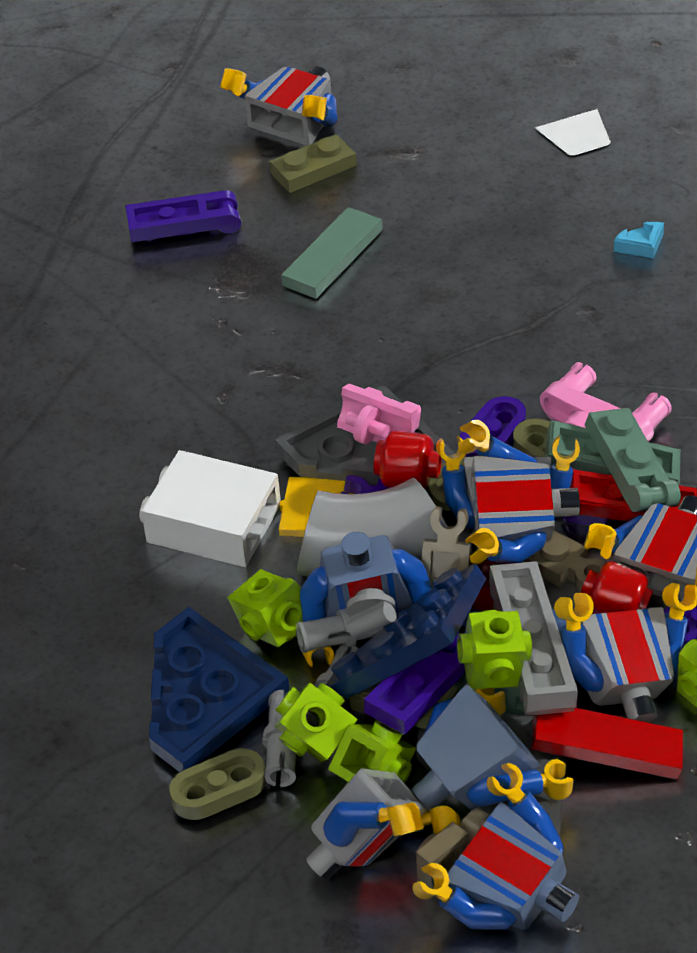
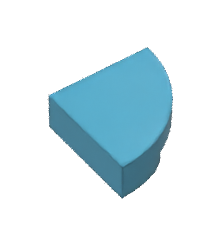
M644 222L641 228L627 232V229L621 231L614 240V252L654 259L664 234V222Z

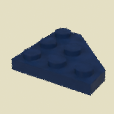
M476 563L462 571H459L458 568H452L439 576L434 581V587L408 609L396 613V620L383 626L379 633L356 652L348 653L335 662L331 667L333 674L326 685L346 700L451 645L486 580V577Z
M187 607L154 633L155 656L151 687L152 715L149 725L151 751L179 772L200 764L269 707V697L273 692L284 690V694L290 690L288 677L192 608Z

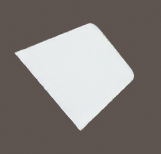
M597 109L535 127L536 130L570 156L610 144V139Z

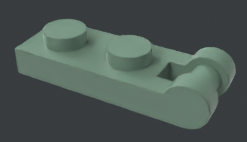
M629 408L589 412L584 425L631 511H647L651 505L657 503L670 507L678 506L681 499L678 483L673 479L669 480L631 410Z

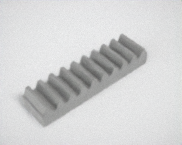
M537 561L490 566V597L493 599L494 610L499 612L518 611L522 631L528 630L531 635V660L524 661L519 685L516 687L520 690V701L524 705V715L531 716L574 711L577 705L578 690Z

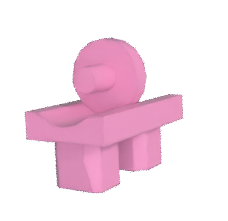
M352 384L342 387L343 406L338 418L337 427L353 433L355 441L362 444H368L372 440L378 442V440H385L391 431L414 433L419 427L420 405L409 401L401 403L383 396L382 391L371 387L363 389Z

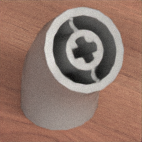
M415 478L385 490L364 494H336L318 490L302 541L296 574L309 577L315 568L320 567L321 551L327 547L340 545L347 534L357 531L365 533L369 538L379 535L388 536L394 549H403L421 561L423 540L425 538L437 539V534L432 529L430 523L431 513L436 506Z

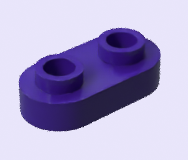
M509 396L495 397L486 402L471 421H482L488 427L491 436L512 446L515 427L526 420V408L516 398ZM466 432L460 433L459 437L463 440L470 438ZM476 451L465 455V457L479 456Z

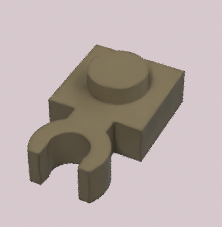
M436 506L431 513L430 523L432 529L437 534V539L425 538L423 540L421 562L425 566L432 588L434 587V581L446 571L452 568H458L459 571H462L471 565L472 543L467 544L466 542L459 541V534L468 523L466 509L458 511V521L455 526H446L442 522V507Z
M554 530L551 541L545 543L543 549L523 561V563L537 561L543 579L560 588L570 580L575 583L578 592H581L589 570L599 573L601 567L606 562L597 558L587 559L588 550L583 548L584 545Z
M477 807L467 814L460 826L452 822L440 833L428 836L416 851L418 881L434 889L433 878L429 874L424 873L421 868L429 863H437L443 866L448 873L490 815L480 807Z

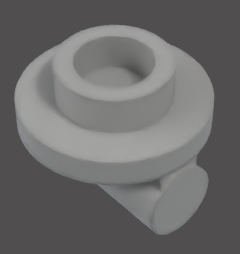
M368 588L357 592L356 596L350 598L347 602V614L350 616L347 627L350 635L357 639L396 620L395 600L380 589Z

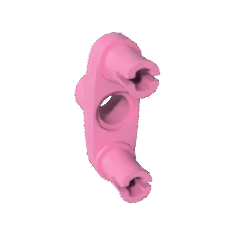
M576 362L570 371L559 381L552 382L540 395L539 399L543 411L551 420L585 427L584 424L589 412L621 408L584 393L596 382L597 377L595 371L586 364L583 368V363ZM650 393L645 401L632 412L648 442L653 438V430L672 410L669 400L662 395L658 398V393Z

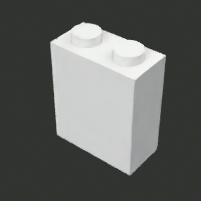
M179 450L171 464L165 466L161 471L158 485L151 496L145 497L141 504L139 517L140 521L144 524L146 542L246 567L280 508L278 474Z

